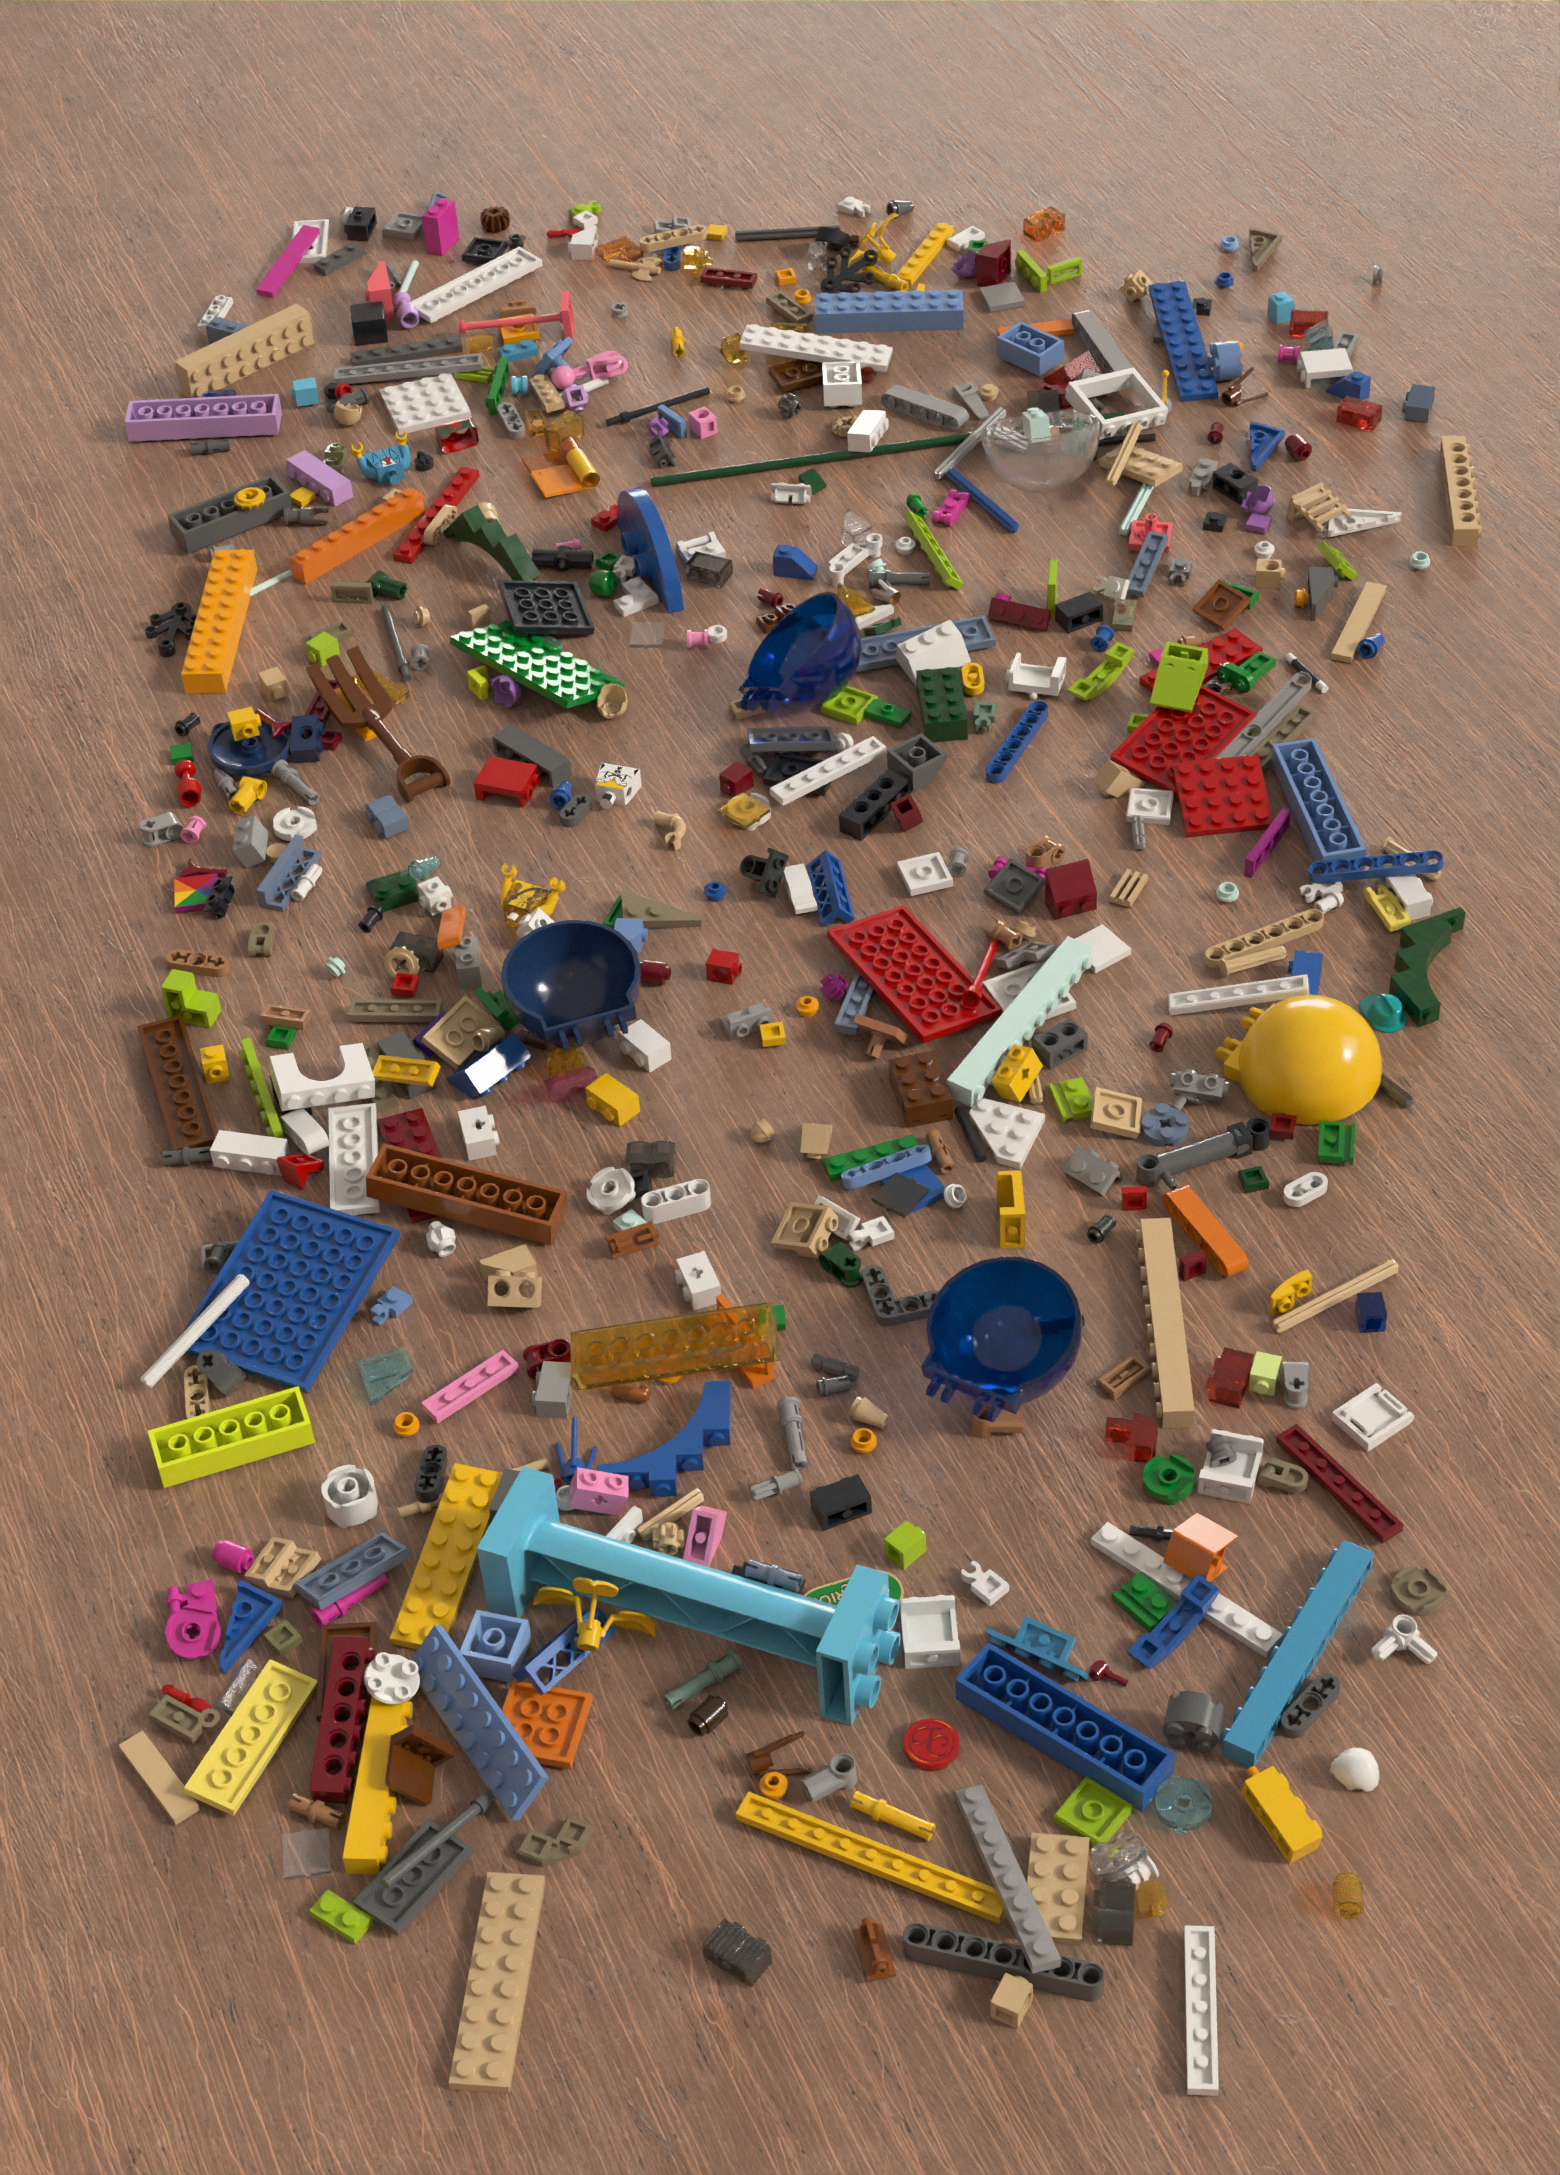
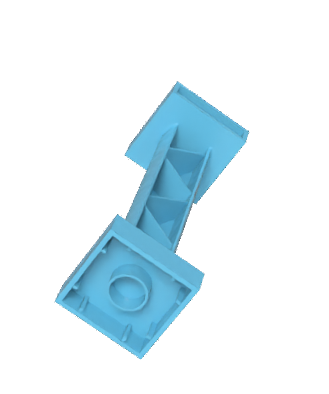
M525 1466L522 1467L477 1547L488 1612L521 1618L540 1583L592 1598V1594L576 1591L572 1585L573 1580L577 1577H583L592 1581H605L618 1587V1595L614 1597L598 1595V1601L817 1667L820 1717L852 1726L861 1706L869 1709L874 1706L881 1686V1677L875 1675L881 1662L892 1665L900 1645V1633L892 1631L899 1611V1600L889 1597L888 1573L857 1564L838 1605L827 1603L560 1523L553 1475Z

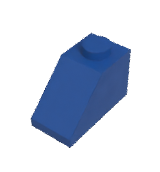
M1353 371L1327 389V393L1360 405L1369 397L1371 377L1362 372Z
M778 544L773 554L774 576L813 580L818 569L817 564L798 547Z

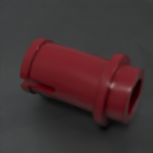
M1214 422V425H1211V431L1207 436L1208 441L1213 445L1219 444L1223 439V425L1220 422Z
M764 587L758 591L760 595H757V598L769 603L771 607L775 608V606L783 604L784 598L781 593H774Z
M1160 1023L1155 1027V1035L1149 1043L1151 1050L1155 1052L1163 1051L1167 1040L1173 1035L1171 1025Z

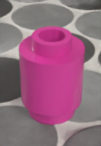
M220 1540L213 1549L212 1559L218 1565L240 1574L248 1570L254 1562V1556L250 1548L230 1540Z

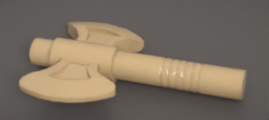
M644 257L639 259L641 262L639 264L610 259L609 266L635 270V272H632V276L635 279L652 281V277L649 274L661 273V268L656 267V265L661 264L662 259Z

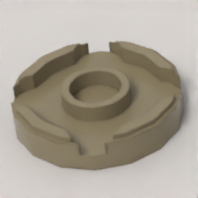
M1418 1566L1400 1570L1394 1576L1390 1589L1391 1599L1395 1605L1403 1612L1414 1616H1427L1436 1613L1443 1606L1446 1598V1586L1441 1576L1428 1568H1425V1570L1418 1569Z

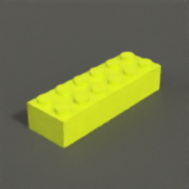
M299 1386L148 1430L164 1488L315 1443L311 1422Z

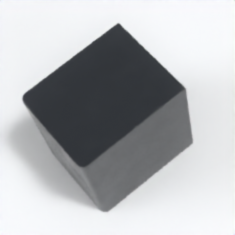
M382 301L350 305L355 346L388 342L384 304Z

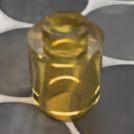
M487 332L472 335L466 339L469 353L477 354L492 350L491 346H494L492 335H488Z
M1351 1872L1338 1874L1333 1882L1334 1912L1344 1919H1354L1364 1911L1362 1882L1359 1880L1358 1875Z

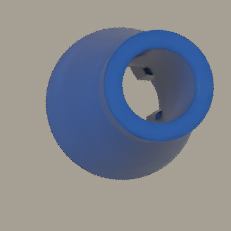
M1375 634L1361 640L1358 646L1359 654L1364 658L1375 657L1385 642L1384 636Z
M561 782L551 792L550 802L553 807L562 809L571 800L572 784L570 782Z

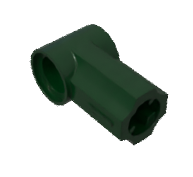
M380 570L376 571L365 582L371 583L373 596L375 597L381 593L402 600L407 591V583L391 579L385 572Z

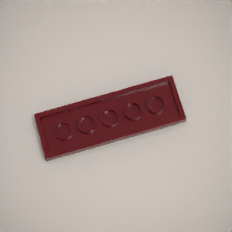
M423 1108L377 1119L384 1144L441 1158ZM407 1208L412 1224L439 1217Z

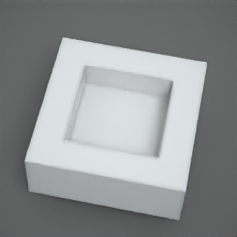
M584 211L573 217V223L582 229H587L597 224L598 218L592 213Z

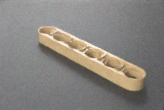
M1309 909L1212 946L1205 952V964L1209 968L1218 969L1221 959L1230 960L1270 949L1318 931L1323 927L1324 915L1320 910ZM1310 918H1315V919H1318L1319 921H1317V922H1311V921H1309L1308 919H1310ZM1289 926H1298L1299 928H1298V929H1290V928H1288V927H1289ZM1270 933H1277V934H1279L1280 936H1278V937H1272V936H1270L1269 934H1270ZM1250 941H1259L1260 943H1259V944H1251V943H1249V942H1250ZM1231 948H1238V949H1240L1241 951H1239V952H1232V951H1230V949H1231ZM1211 956H1219V957H1221V958L1218 959V960H1214V959H1211L1210 957H1211Z

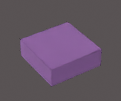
M1252 513L1246 523V530L1265 534L1271 524V517Z

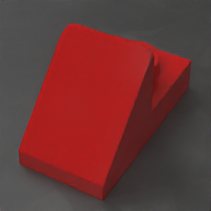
M305 1153L278 1157L276 1161L283 1180L300 1190L304 1189L307 1175L312 1174V1172L322 1171L324 1161L311 1155L307 1156Z

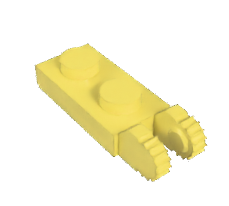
M1383 883L1377 885L1378 895L1375 894L1371 887L1364 889V896L1367 902L1375 910L1389 932L1411 925V918L1393 893L1389 892Z

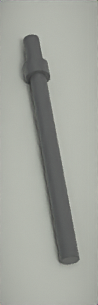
M383 605L381 610L398 660V670L402 673L404 681H410L409 661L405 659L388 605Z
M489 1790L484 1795L480 1794L473 1799L471 1806L380 1880L382 1887L385 1889L391 1887L475 1816L485 1813L491 1807V1803L497 1799L493 1792Z

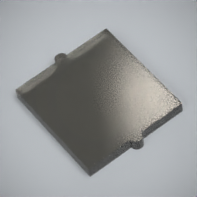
M1059 389L1027 391V409L1039 408V410H1042L1044 414L1049 416V421L1059 420Z
M896 1172L871 1200L884 1207L886 1211H892L905 1218L929 1193V1188L915 1182V1179H909Z

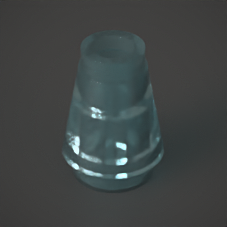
M437 856L412 861L411 865L408 866V874L416 881H423L441 867L440 859Z

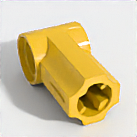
M244 776L239 783V790L228 802L229 808L238 815L245 813L256 799L264 798L267 791L266 782Z

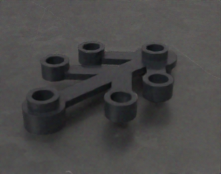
M846 246L842 247L840 250V274L835 278L834 268L837 266V258L834 256L827 258V278L823 279L820 285L822 292L835 294L837 291L858 293L861 289V285L858 282L865 283L866 285L873 284L875 278L873 273L867 272L864 275L854 273L865 265L874 266L877 263L878 254L874 250H867L862 259L848 268L851 249ZM844 280L853 281L850 285L840 284Z
M178 602L172 606L171 611L163 615L156 613L150 616L152 626L145 628V634L148 639H154L159 634L168 631L166 638L161 640L158 645L160 656L171 657L176 653L173 641L178 630L185 635L187 640L191 639L197 615L190 613L191 606L188 603ZM173 618V620L163 624V622ZM186 619L191 627H187L182 620Z

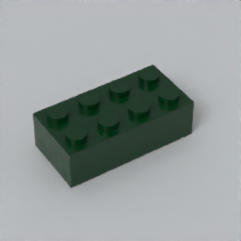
M958 667L917 670L916 691L924 736L933 743L968 740V719Z

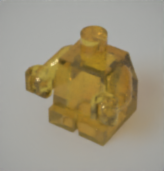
M687 246L683 250L682 268L692 269V276L698 277L707 265L713 264V258L707 257L708 252L700 247Z
M735 333L731 336L723 337L720 348L721 354L732 363L740 361L742 364H745L748 361L746 356L749 351L739 349L740 334Z

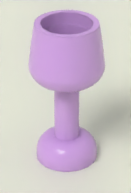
M396 293L392 301L398 309V320L406 328L415 327L419 322L417 308L409 304L411 299L408 293Z

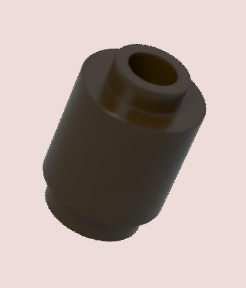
M709 1695L690 1713L687 1723L698 1736L702 1737L705 1734H710L728 1717V1705L721 1697Z

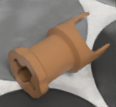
M991 916L998 923L990 933L982 929L983 932L993 940L1004 943L1008 950L1017 949L1022 943L1023 935L1020 932L1012 931L1009 929L1008 924Z

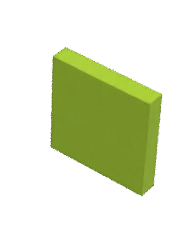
M1058 560L1049 561L1047 609L1052 610L1050 618H1055Z
M841 684L820 707L822 714L858 725L865 717L864 710L874 699L878 700V696Z
M1086 1776L1053 1815V1821L1076 1836L1090 1837L1089 1844L1101 1851L1133 1812L1134 1805Z

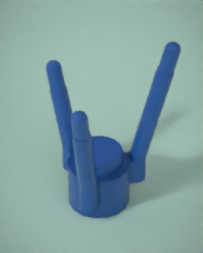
M574 1416L572 1417L571 1458L566 1464L560 1443L555 1444L561 1469V1479L567 1484L571 1483L577 1467L591 1469L597 1452V1447L594 1446L586 1466L580 1458H577V1417Z

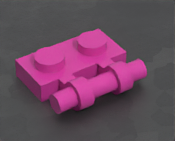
M213 1580L187 1584L186 1594H179L177 1586H170L168 1588V1595L166 1596V1606L170 1608L168 1619L174 1612L176 1613L182 1607L189 1604H199L209 1608L218 1619ZM193 1625L191 1629L192 1634L199 1633L200 1631L197 1630V1626Z

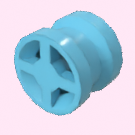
M512 376V394L523 393L528 395L527 376H522V378Z

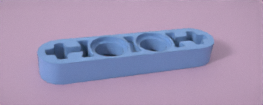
M924 1144L917 1145L844 1171L841 1174L843 1186L845 1189L859 1188L926 1164L932 1159L930 1148Z

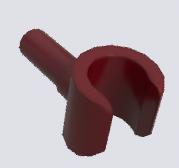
M1103 1660L1096 1661L1088 1672V1675L1095 1681H1099L1105 1676L1125 1687L1128 1684V1680L1110 1671L1108 1665Z

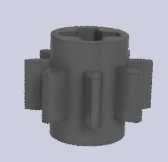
M790 393L787 396H782L778 402V408L781 409L780 414L788 418H792V415L797 416L802 408L799 402L800 398Z

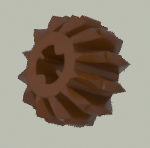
M490 206V208H485L481 212V225L487 232H501V230H506L510 226V216L508 210L504 209V207Z

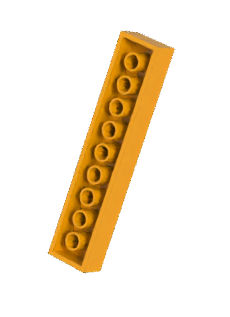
M222 549L214 551L181 672L185 694L226 693L251 597L250 591L253 588L257 573L254 550Z

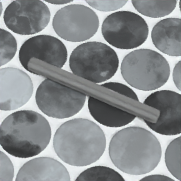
M998 407L933 470V477L941 480L948 473V469H952L1006 416V410Z

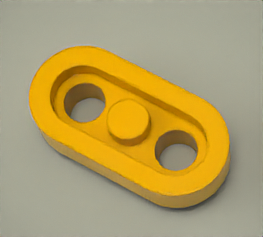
M967 663L962 666L963 689L965 693L971 696H977L985 689L983 669L977 663Z

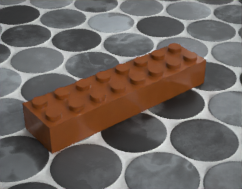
M384 1143L366 1176V1194L369 1198L550 1246L567 1212V1191Z

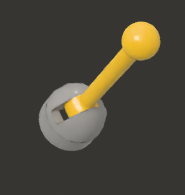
M1163 370L1161 373L1163 376V397L1160 399L1167 406L1169 413L1172 410L1171 400L1166 397L1169 371Z

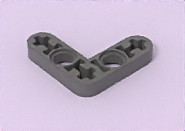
M870 1265L862 1272L863 1286L875 1319L882 1326H893L933 1317L946 1311L947 1299L946 1295L941 1291L933 1290L894 1299L885 1272L880 1266ZM871 1276H874L877 1279V1284H874L873 1278ZM880 1292L887 1295L882 1299L874 1297L876 1293ZM909 1305H914L918 1309L915 1311H907L904 1308ZM884 1307L887 1308V1312L889 1315L883 1313Z

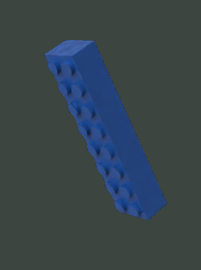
M989 1642L955 1679L956 1699L1081 1776H1087L1134 1805V1808L1140 1812L1145 1810L1174 1774L1175 1753Z

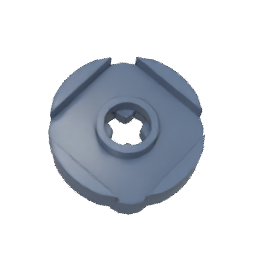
M1166 1103L1157 1104L1156 1108L1147 1111L1142 1117L1141 1129L1143 1137L1147 1142L1158 1147H1165V1144L1173 1143V1146L1179 1145L1189 1135V1116L1177 1108L1170 1107ZM1161 1125H1168L1169 1127L1161 1128Z

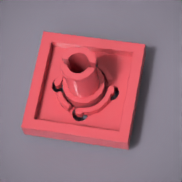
M1151 513L1145 515V521L1133 520L1128 550L1140 552L1148 532L1153 531L1168 535V543L1163 553H1169L1173 523L1157 522L1158 515L1153 513L1152 520Z

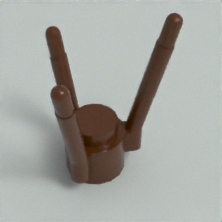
M1253 367L1246 371L1233 385L1228 387V390L1222 393L1221 399L1225 405L1231 406L1235 404V406H1239L1242 403L1268 396L1269 393L1264 392L1240 399L1242 395L1239 390L1241 388L1240 383L1254 370Z
M800 1731L764 1748L746 1753L752 1775L760 1773L762 1778L770 1772H779L784 1776L810 1774V1768L769 1770V1767L774 1766L770 1753L803 1737L805 1733Z

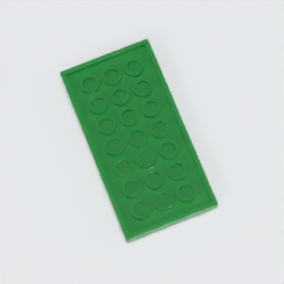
M508 620L503 621V623L490 624L488 627L475 628L469 632H460L457 635L450 636V645L499 672L509 675L517 682L566 709L597 700L600 690L604 685L617 684L625 688V684L618 681L616 677L609 676L601 669L592 667L586 661L574 657L572 653L559 649L557 645L545 643L542 637L531 634H514L512 625Z

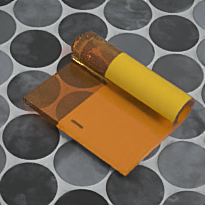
M567 436L559 442L557 452L522 458V462L545 498L592 489L600 482L599 474L577 441L571 436Z

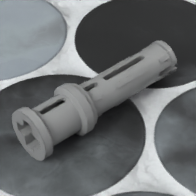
M281 759L274 764L271 770L273 776L279 777L285 786H291L310 805H315L319 802L320 795L299 777L298 772L294 768H290L285 760Z
M785 1397L777 1402V1409L781 1413L782 1418L780 1426L786 1433L791 1468L802 1471L805 1467H808L801 1433L803 1419L799 1415L798 1410L800 1402L795 1397Z

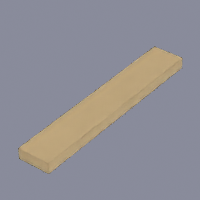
M1366 582L1332 651L1331 659L1352 663L1358 651L1359 643L1363 640L1386 593V585Z

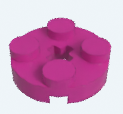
M189 1604L170 1616L165 1628V1637L170 1649L177 1656L186 1660H198L209 1657L217 1647L221 1637V1627L217 1617L209 1608L199 1604ZM193 1625H196L200 1635L190 1639L189 1634H186V1630H190L193 1628Z

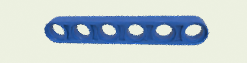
M1034 701L1028 706L987 765L986 780L988 782L997 784L1005 780L1047 719L1048 704L1046 702ZM1019 734H1024V735H1027V736L1019 737V736H1017V735H1019ZM1006 759V760H1009V761H1008V762H1001V761H999V760ZM992 772H999L1000 774L994 775V774H991V773H992Z
M1430 850L1317 861L1310 864L1308 873L1310 881L1320 884L1434 873L1440 871L1444 864L1442 853ZM1431 859L1438 860L1435 864H1430L1427 861ZM1409 861H1413L1416 863L1413 866L1405 865V863ZM1384 864H1392V865H1393V866L1390 867V868H1383V867H1381V866L1384 865ZM1361 866L1370 867L1368 870H1359ZM1339 868L1347 869V871L1342 873L1336 872ZM1317 870L1324 871V873L1320 875L1313 874Z

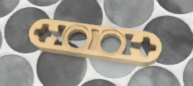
M694 225L644 236L640 239V249L644 252H652L702 241L707 238V230L703 225Z

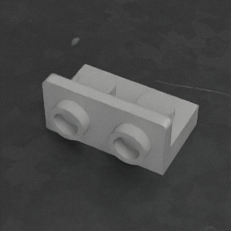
M762 1003L719 1017L720 1025L731 1041L760 1031V1024L773 1023L771 1008H765Z

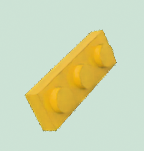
M379 1055L372 1072L375 1080L432 1087L441 1066L436 1061Z

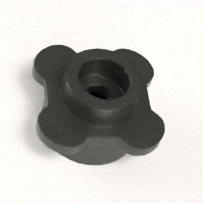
M512 234L509 236L507 245L511 249L523 248L526 236Z

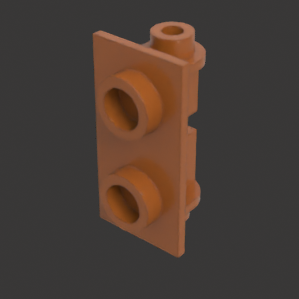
M652 1221L605 1236L612 1259L659 1245L657 1239L659 1238L657 1228L654 1229Z
M872 1917L862 1919L860 1928L854 1929L853 1932L867 1982L896 1976L882 1923L877 1924Z

